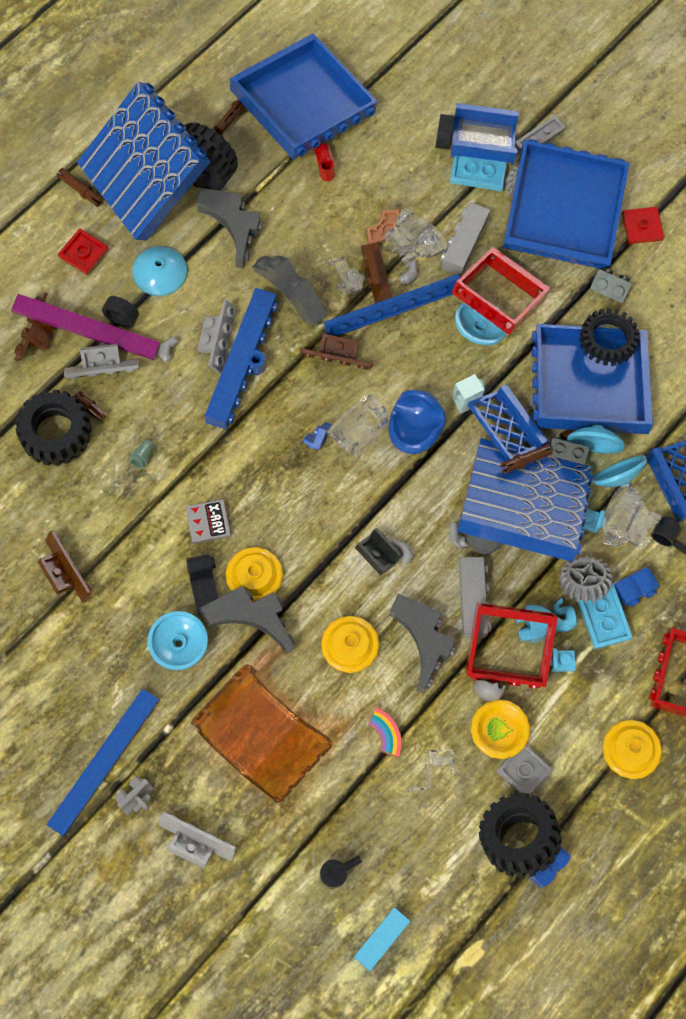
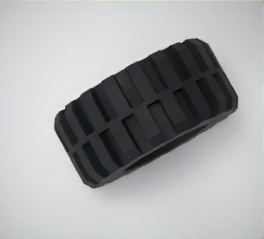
M200 123L184 125L186 127L185 130L195 138L196 144L206 152V157L210 160L209 165L196 179L193 186L221 190L238 168V158L235 150L231 148V144L221 134L219 135L216 133V130L208 128L207 125H200Z
M45 390L39 396L37 394L31 396V401L26 400L23 403L24 409L20 408L18 411L19 417L15 421L17 427L15 430L22 447L28 456H32L33 460L36 462L42 460L43 465L49 466L50 463H53L54 466L61 465L60 462L65 461L67 464L71 462V458L77 459L81 456L79 452L86 450V442L89 443L91 439L92 427L86 409L77 397H71L70 393L63 391L61 394L59 390H52L51 393ZM64 416L71 421L69 431L59 439L44 440L37 436L39 425L48 417Z
M512 793L508 798H505V796L499 798L500 801L498 803L493 802L490 805L491 809L484 812V820H481L479 824L481 830L479 832V839L490 863L499 872H505L510 877H513L514 874L518 878H525L526 874L532 877L539 870L541 872L547 869L546 865L548 863L552 865L556 860L554 855H559L561 850L559 845L562 843L561 829L553 810L550 809L545 801H541L535 795L530 797L529 793H521V796H518L517 793ZM529 822L539 827L535 839L525 847L510 848L502 843L506 831L517 823Z

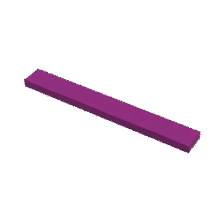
M17 294L11 309L13 313L107 345L118 344V349L153 361L160 342L21 294Z

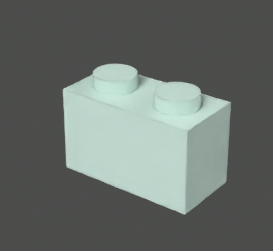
M475 374L455 384L452 400L461 414L470 410L468 407L470 401L483 396L484 383Z

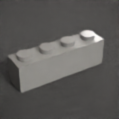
M470 202L468 208L463 209L461 214L463 219L461 223L457 222L454 229L456 234L454 237H450L447 244L449 248L447 251L444 250L440 261L443 262L441 269L462 276L486 225L490 213L489 209Z
M460 557L458 563L462 638H471L476 602L490 604L489 601H486V594L489 593V584L485 582L488 566L487 563H484V557ZM482 614L478 638H486L488 632L491 631V621L487 620V615Z

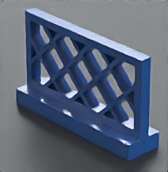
M507 384L501 386L496 392L468 403V407L506 460L512 459L517 454L522 455L547 444L548 440ZM495 398L500 406L490 403L491 399ZM476 405L485 406V412L478 410ZM489 408L497 410L498 416L488 413ZM501 412L506 413L510 420L500 417ZM486 418L495 420L496 425L488 424ZM499 422L509 425L508 430L499 428ZM511 428H517L521 434L511 432ZM497 432L507 435L506 441L499 439L496 435ZM509 437L519 439L518 445L509 442ZM522 441L527 442L531 448L521 446ZM507 447L516 449L517 453L511 455L508 452Z
M686 441L664 448H654L646 456L655 478L679 523L686 520V494L682 493L679 489L680 484L686 487V482L682 480L683 475L686 474V456L677 452L681 447L686 449ZM666 452L672 455L671 462L666 460L662 453ZM676 457L685 461L683 468L674 464ZM672 468L681 472L679 478L672 475Z

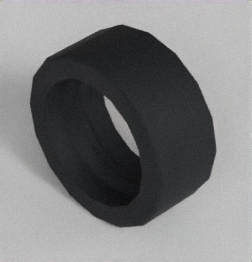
M440 114L435 148L449 150L454 123L453 115Z
M117 296L108 297L102 307V313L107 319L125 328L133 327L139 316V311L133 304Z

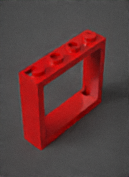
M492 247L456 281L452 294L510 336L545 300L550 287ZM488 265L535 299L515 320L467 286Z
M476 602L465 670L466 675L477 681L484 678L489 679L492 683L509 682L512 686L526 684L533 689L546 687L558 617L555 613ZM482 614L547 624L538 676L473 667Z
M671 628L667 633H664L662 638L664 648L658 655L657 662L660 665L659 669L655 670L653 681L656 682L654 688L650 690L648 699L651 700V707L686 717L685 707L659 700L673 640L686 644V632Z

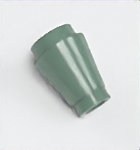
M144 440L130 454V463L137 468L146 466L154 444L149 440Z

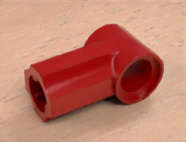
M321 143L314 149L320 178L324 181H331L335 177L334 161L329 145Z

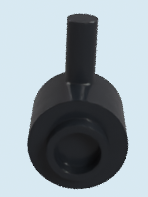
M660 517L650 534L652 539L663 546H673L683 554H686V546L677 540L682 530L679 522L671 517Z
M359 855L344 864L336 859L326 861L320 870L322 884L330 889L341 887L346 881L347 871L362 863Z

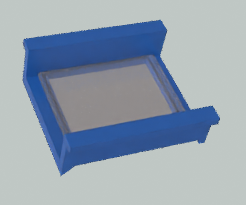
M457 103L450 158L457 155L509 162L511 165H514L517 155L515 131L519 111Z

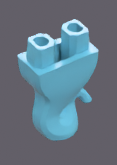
M562 598L555 602L552 607L556 615L564 616V620L557 619L555 632H568L577 625L574 608L572 606L560 607L563 603ZM528 605L524 608L527 610L552 613L551 611L540 605ZM515 619L516 624L526 622L527 628L519 629L518 631L520 641L535 643L545 638L547 624Z

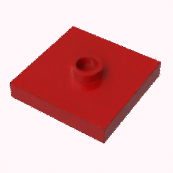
M657 207L622 211L621 214L628 244L664 240Z
M79 228L57 255L58 258L88 276L107 253L109 246Z

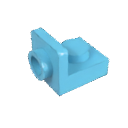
M587 509L586 513L583 514L587 516L585 525L581 528L593 533H597L599 528L603 529L606 518L603 517L605 511L601 510L598 513Z
M553 648L550 661L551 672H574L576 670L575 652L557 651V648Z

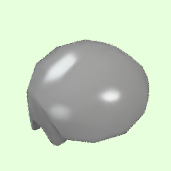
M479 680L476 681L474 690L482 700L496 701L503 697L506 685L502 686L498 685V683Z

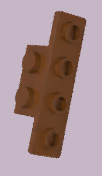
M379 244L362 245L363 269L367 271L368 287L371 286L374 302L378 303L392 298Z
M44 292L40 296L37 295L35 299L45 302L48 293ZM27 317L29 323L27 328L25 327L21 333L22 341L15 348L14 353L16 356L14 360L19 361L24 357L29 344L45 351L55 327Z
M323 333L320 351L300 348V352L304 353L303 356L314 358L317 355L321 356L323 361L332 362L333 359L340 360L339 364L350 366L351 363L358 364L357 368L365 370L373 367L374 364L356 359L360 341Z
M54 530L50 531L45 541L53 554L40 558L38 564L56 594L74 588L82 603L87 602L91 595L89 585L85 583L79 568L74 565L70 553L62 545L61 538L56 535Z

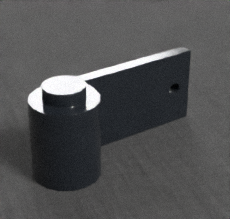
M209 554L186 558L198 616L202 615L200 612L202 606L218 599L213 577V569L216 568L214 557H210Z

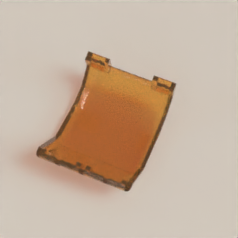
M246 664L192 719L191 725L245 779L276 803L283 802L292 792L291 789L295 788L305 778V774L310 772L320 761L319 758L323 757L332 748V741L325 734L296 715L258 679L255 674L257 670L252 665Z

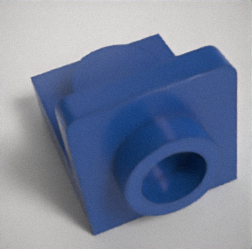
M324 422L321 426H317L314 435L307 434L302 442L307 444L309 448L319 450L325 444L332 424Z

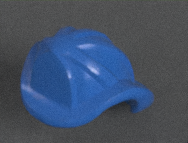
M408 390L401 393L391 412L388 424L390 440L398 450L407 454H419L429 449L437 441L446 423L445 412L437 398L429 391Z

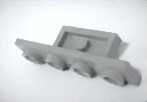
M228 300L223 301L220 316L205 317L197 348L200 353H211L208 366L217 373L222 372L236 315V307Z
M118 344L80 348L83 366L65 368L64 377L76 379L83 375L93 377L99 375V373L115 374L123 370L133 372L139 368V359L120 361Z
M162 812L158 825L175 833L168 845V851L202 868H205L213 853L232 861L236 848L229 842L222 841L211 833L203 832L194 825L177 819L172 814Z

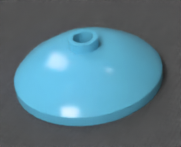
M155 246L146 249L136 258L133 264V278L136 285L143 292L153 296H166L176 292L184 284L187 277V265L182 255L176 250L165 246Z
M462 303L455 313L457 329L471 342L480 345H494L501 342L507 334L466 303Z
M601 425L581 428L572 432L567 437L568 441L589 446V452L619 453L625 447V443L612 431L604 429Z
M635 456L617 462L597 473L592 481L595 485L602 487H627L632 484L631 481L639 476L646 466V456Z
M182 611L170 612L161 616L152 625L148 635V648L151 656L159 665L169 670H185L194 666L202 659L208 645V636L203 623L194 615ZM178 641L183 643L180 647L175 646Z

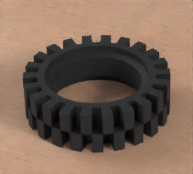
M603 308L599 310V313L594 311L592 316L589 315L580 332L579 342H581V349L584 348V354L590 353V360L596 357L595 363L599 364L600 360H603L604 366H607L608 362H611V366H615L616 362L619 365L623 364L624 360L628 361L633 356L640 336L639 329H636V322L632 323L633 318L630 316L626 319L627 313L623 312L622 315H619L620 310L618 309L612 313V308H607L606 312ZM605 324L616 326L624 333L626 343L619 349H605L596 343L593 338V331L598 326Z

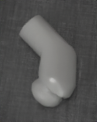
M416 261L408 262V271L399 277L401 284H410L417 279Z
M449 524L450 541L460 549L467 548L469 542L467 537L459 534V524Z
M393 539L392 544L402 554L401 561L409 564L414 557L410 546Z

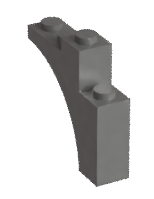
M200 188L196 203L197 212L214 218L228 230L236 246V267L243 268L244 262H248L249 258L248 246L252 245V239L257 238L258 232H262L263 221H260V214L245 211V202H243L242 194Z
M279 255L274 258L262 256L257 259L256 263L252 266L254 271L268 279L286 296L304 322L314 326L327 315L309 281L297 275L288 258Z
M242 586L202 606L200 609L209 628L230 623L252 626L274 639L285 655L294 650L293 645H295V641L291 634L287 635L283 619L277 616L283 610V603L280 597H276L274 593L252 603L253 597L250 591L245 590Z
M397 594L389 616L399 621L408 630L417 645L421 671L416 691L424 693L425 688L430 689L434 680L431 678L432 672H437L442 662L438 659L446 662L448 656L452 658L456 646L453 645L455 639L435 631L439 629L442 619L439 618L441 612L401 594Z

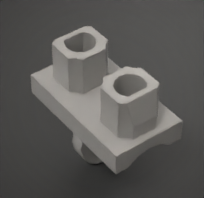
M135 776L130 781V786L133 790L129 794L122 790L115 795L118 802L117 805L127 816L133 810L137 812L141 807L147 811L149 807L146 803L151 799L149 795L154 791V788L145 778L142 780Z

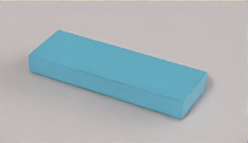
M394 907L354 958L370 972L410 921Z

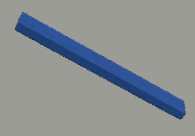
M457 274L323 322L325 334L339 336L453 295L452 291L455 283L460 276Z
M142 688L48 821L47 826L63 837L66 835L159 702L158 698Z

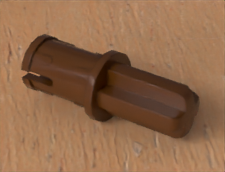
M79 391L74 395L79 399L80 403H83L86 412L90 413L98 421H103L106 418V412L98 407L94 400L85 396L83 392Z

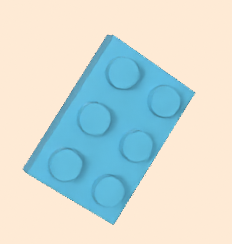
M456 155L453 160L450 183L502 192L507 162Z
M612 584L611 590L608 591L607 596H603L602 600L596 599L594 603L591 600H588L587 603L584 600L578 602L594 650L632 640L633 637L614 584Z

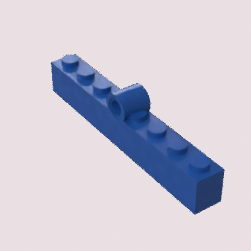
M255 288L205 413V422L207 424L227 430L228 425H232L234 421L235 408L240 406L241 392H245L248 381L246 379L248 375H260L265 371V356L260 351L259 346L265 342L266 328H270L273 319L271 317L272 313L276 312L279 302L276 301V294Z

